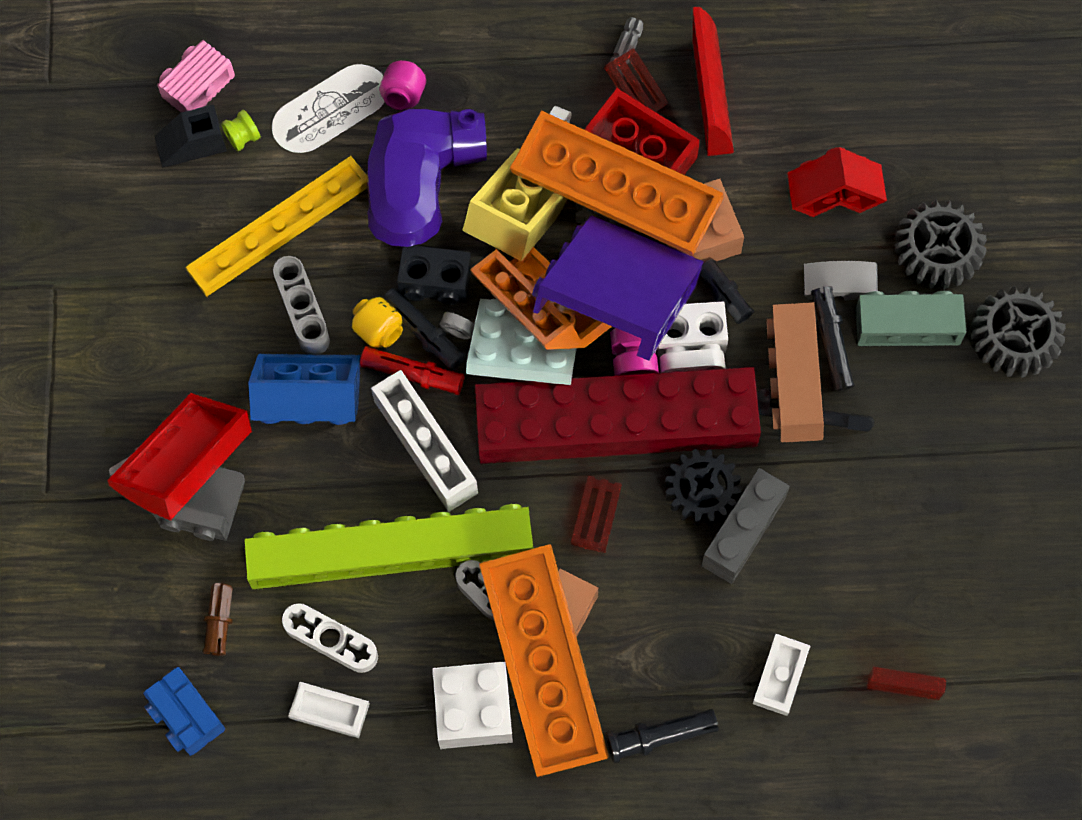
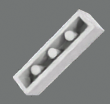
M399 370L373 386L371 389L374 402L447 511L450 512L477 495L476 479L403 372Z

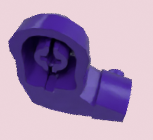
M408 109L384 117L378 122L374 143L369 154L367 170L368 228L376 239L391 246L410 247L422 244L438 233L442 224L438 200L441 186V170L450 164L458 167L487 161L484 113L475 112L471 109L450 111V113L429 109Z

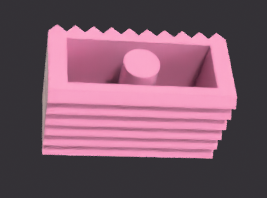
M202 40L196 47H188L182 55V60L173 69L168 68L162 73L157 86L161 97L182 113L206 106L212 100V97H215L221 88H224L230 79L234 78L235 74L230 60L226 59L224 55H221L210 44H207L205 40Z

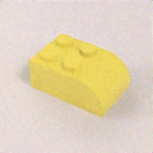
M517 148L470 200L463 231L522 261L554 223L563 209L567 198L513 174L510 167L520 151Z

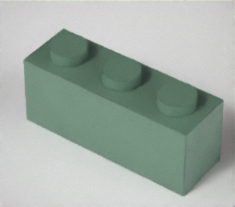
M872 291L865 295H860L855 308L858 346L960 345L966 334L963 294L938 291L933 295H919L915 291H905L899 295H885L880 291Z

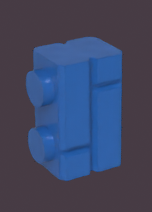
M180 667L172 670L161 681L156 682L143 693L149 701L144 708L156 724L162 720L170 729L165 736L177 752L184 748L190 756L194 755L226 729Z

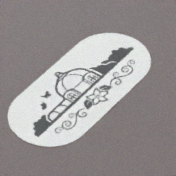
M351 65L290 101L279 109L273 119L272 132L275 140L284 149L295 153L310 152L322 146L381 108L385 102L379 91L383 78L382 73L368 65Z

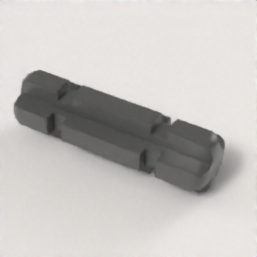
M634 17L627 19L624 26L625 30L621 33L613 52L614 56L608 64L607 71L611 76L622 78L625 75L627 64L632 58L638 43L637 40L643 31L644 24L640 19Z

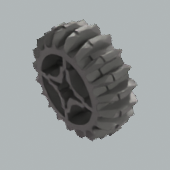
M935 199L932 201L930 208L922 202L918 206L917 211L911 209L908 211L906 218L901 219L898 226L899 230L896 231L894 236L895 241L898 242L895 244L894 252L900 255L898 266L908 265L905 271L906 276L916 273L918 275L916 279L917 284L923 282V279L929 280L930 289L935 287L936 282H940L945 290L949 287L950 281L958 287L962 284L963 278L971 279L975 273L974 270L980 269L983 263L982 258L985 257L987 251L984 247L987 241L986 235L980 234L983 229L982 223H973L974 213L965 216L963 214V205L959 206L957 210L951 208L950 200L945 203L944 207H940ZM915 233L921 237L920 241L925 246L922 253L919 252L915 245ZM958 236L964 242L966 248L965 256L960 252V247L956 243Z
M1013 286L1008 294L1001 288L997 291L995 297L989 295L984 301L985 305L981 304L976 310L977 316L973 318L971 323L972 327L975 328L972 331L971 340L979 341L974 347L975 352H985L982 358L983 363L991 360L995 362L993 366L994 372L1000 370L1001 366L1006 368L1007 377L1011 376L1014 370L1018 371L1021 378L1027 375L1028 370L1034 375L1039 374L1042 369L1041 366L1047 369L1053 363L1052 359L1058 358L1061 353L1059 347H1062L1065 343V337L1061 334L1064 333L1066 324L1058 322L1062 317V311L1052 312L1053 300L1047 303L1042 302L1043 293H1038L1036 297L1031 296L1029 287L1025 288L1022 294H1019L1016 286ZM1001 314L1003 317V327L998 333L994 334L992 320ZM1042 330L1044 344L1036 350L1033 345L1035 342L1033 336L1036 335L1037 331Z

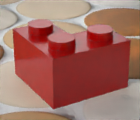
M832 148L825 155L815 160L805 161L800 164V167L787 173L792 209L812 217L839 205L862 213L887 201L881 164L852 153L845 148Z

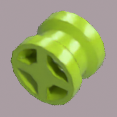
M245 110L240 111L237 114V118L232 121L225 120L221 123L225 135L236 151L242 150L248 141L255 142L261 138L256 125Z

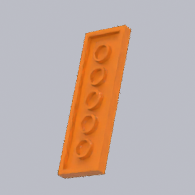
M544 111L540 112L510 167L511 172L517 176L691 256L696 252L724 198L723 192Z
M551 544L480 563L481 573L536 776L539 777L608 759V751Z

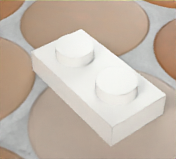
M778 634L775 635L753 701L754 705L786 716L788 715L810 645Z

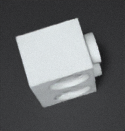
M724 301L685 304L669 329L679 330L683 335L679 338H671L666 334L657 348L658 357L666 353L717 349L726 352L728 332ZM704 327H711L717 333L712 336L704 335L700 331V329Z

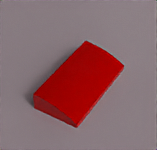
M693 7L692 44L707 156L734 153L717 28L713 19L705 10L700 7Z
M190 393L107 480L109 486L145 510L172 520L252 432L247 410Z

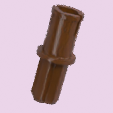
M214 583L211 586L208 616H204V621L207 622L204 649L202 650L204 654L226 655L228 624H232L233 621L229 618L233 590L229 584Z

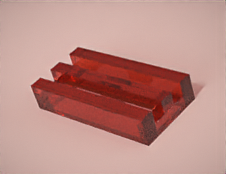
M634 48L604 67L616 87L636 99L616 68L618 66L642 104L657 112L669 104ZM630 60L657 104L653 105L625 61Z
M588 476L571 545L606 553L622 489L621 483L615 482V484L608 483V480L601 479L600 481L595 480V477ZM593 488L599 489L587 538L582 539L580 537ZM608 491L612 492V497L601 541L598 543L594 542V537L605 494Z
M873 667L868 676L867 689L940 700V697L945 694L946 678Z

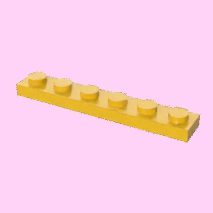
M352 156L348 157L186 266L187 272L205 296H209L367 189L366 173Z

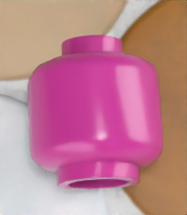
M401 60L392 62L387 67L379 86L380 95L386 104L393 109L413 108L419 103L426 85V77L421 68L412 62Z

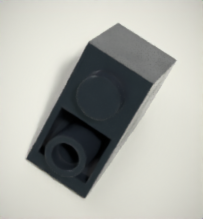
M214 104L180 113L154 136L162 168L227 151Z

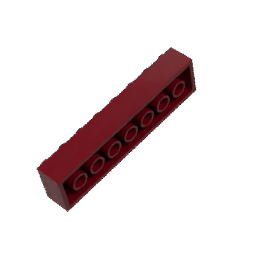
M754 367L572 378L571 385L536 381L475 385L480 464L693 451L694 449L757 447L761 435Z

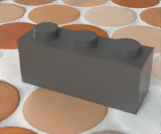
M759 468L705 552L702 567L733 584L785 501L790 486Z

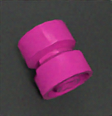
M617 328L610 332L612 354L616 356L613 359L614 376L659 373L658 359L655 353L650 361L636 356L641 338Z

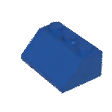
M258 354L248 382L251 420L261 421L265 424H274L279 421H295L299 424H310L314 421H330L332 424L342 425L348 422H355L359 405L360 355Z

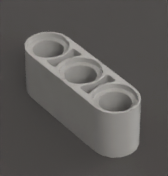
M284 256L278 259L273 267L278 290L301 349L308 355H320L327 350L330 343L326 323L303 264L296 257ZM288 273L298 274L293 280L283 279ZM299 302L309 303L305 309H294V306ZM311 331H319L321 333L315 339L305 338L307 333Z

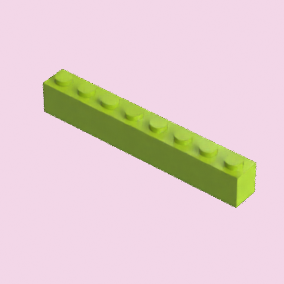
M508 504L500 507V510L487 512L484 508H473L466 510L465 514L452 516L449 512H437L431 514L430 518L417 520L413 516H402L396 518L395 522L390 523L367 520L361 522L359 526L346 528L343 524H331L325 526L324 530L311 532L307 528H296L290 530L289 534L284 535L261 532L255 534L254 538L245 539L247 580L252 589L460 566V564L469 560L483 563L533 549L529 507L521 508L519 504Z

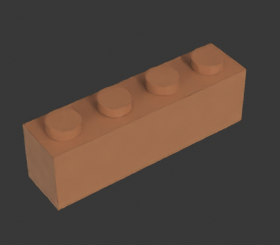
M814 302L773 305V318L766 319L767 339H774L775 348H768L769 369L776 368L777 378H770L771 399H778L779 408L772 409L773 430L780 429L781 442L823 440L824 421Z

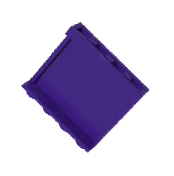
M591 215L583 226L578 225L576 227L571 243H564L558 261L555 259L551 261L545 278L539 277L532 293V296L536 298L533 312L538 314L545 303L550 300L641 338L636 356L650 361L694 291L704 261Z

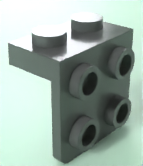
M219 467L172 520L165 519L154 513L152 514L160 524L159 526L165 530L172 532L184 530L192 532L194 536L204 540L213 541L216 538L227 541L245 484V477L241 472Z

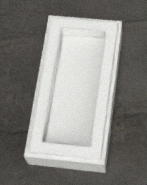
M299 682L288 716L293 720L359 738L370 703L366 700Z

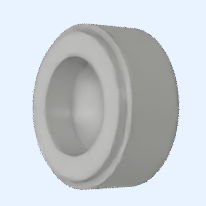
M450 312L444 313L439 324L447 333L462 339L471 338L475 326L468 319Z

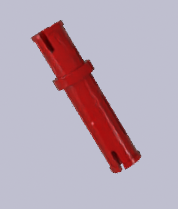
M370 346L364 348L360 360V367L376 370L389 375H393L401 370L408 380L420 383L422 388L429 389L434 387L454 393L455 395L460 394L465 374L436 367L434 362L428 361L426 364L380 351Z

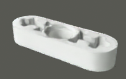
M294 604L285 610L282 623L287 634L292 638L356 672L370 671L376 665L378 652L375 644L370 639L304 604ZM302 614H305L306 622L313 627H316L317 621L321 622L315 628L312 639L308 638L312 634L310 629L301 625L297 629H293L294 624L291 620L293 616L299 618ZM327 629H335L340 633V641L333 647H325L320 643L321 634ZM348 637L352 638L349 642L350 647L361 651L363 647H367V653L370 657L368 660L361 659L357 663L355 662V655L347 649L344 650Z

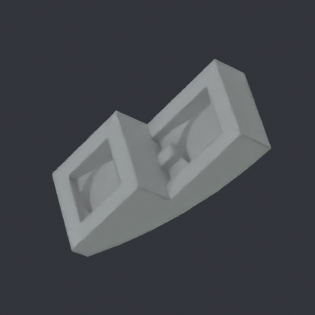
M828 261L804 264L805 296L808 300H812L811 291L820 288L821 297L825 298L823 290L825 286H832L834 297L842 296L845 301L859 299L860 295L878 291L876 262Z

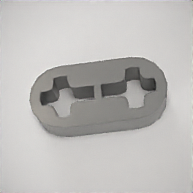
M475 560L463 562L456 571L458 588L486 617L494 620L492 610L489 609V599L485 595L487 591L479 565L480 562ZM469 571L471 574H474L478 571V580L483 587L479 589L473 582H469L466 585L464 573Z

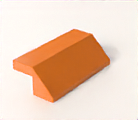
M534 247L522 261L514 258L510 262L496 249L470 269L471 273L547 350L585 348L612 327L550 300L545 303L538 314L533 312L536 298L532 296L534 286L539 277L545 278L550 262Z

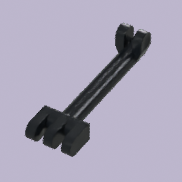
M762 388L758 391L759 415L772 417V409L779 408V405L772 403L771 389ZM823 410L825 425L869 431L875 424L871 416Z

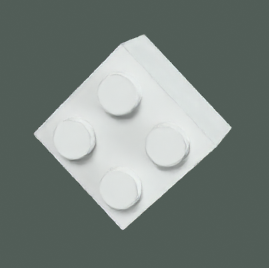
M506 662L433 668L437 734L440 749L513 742Z

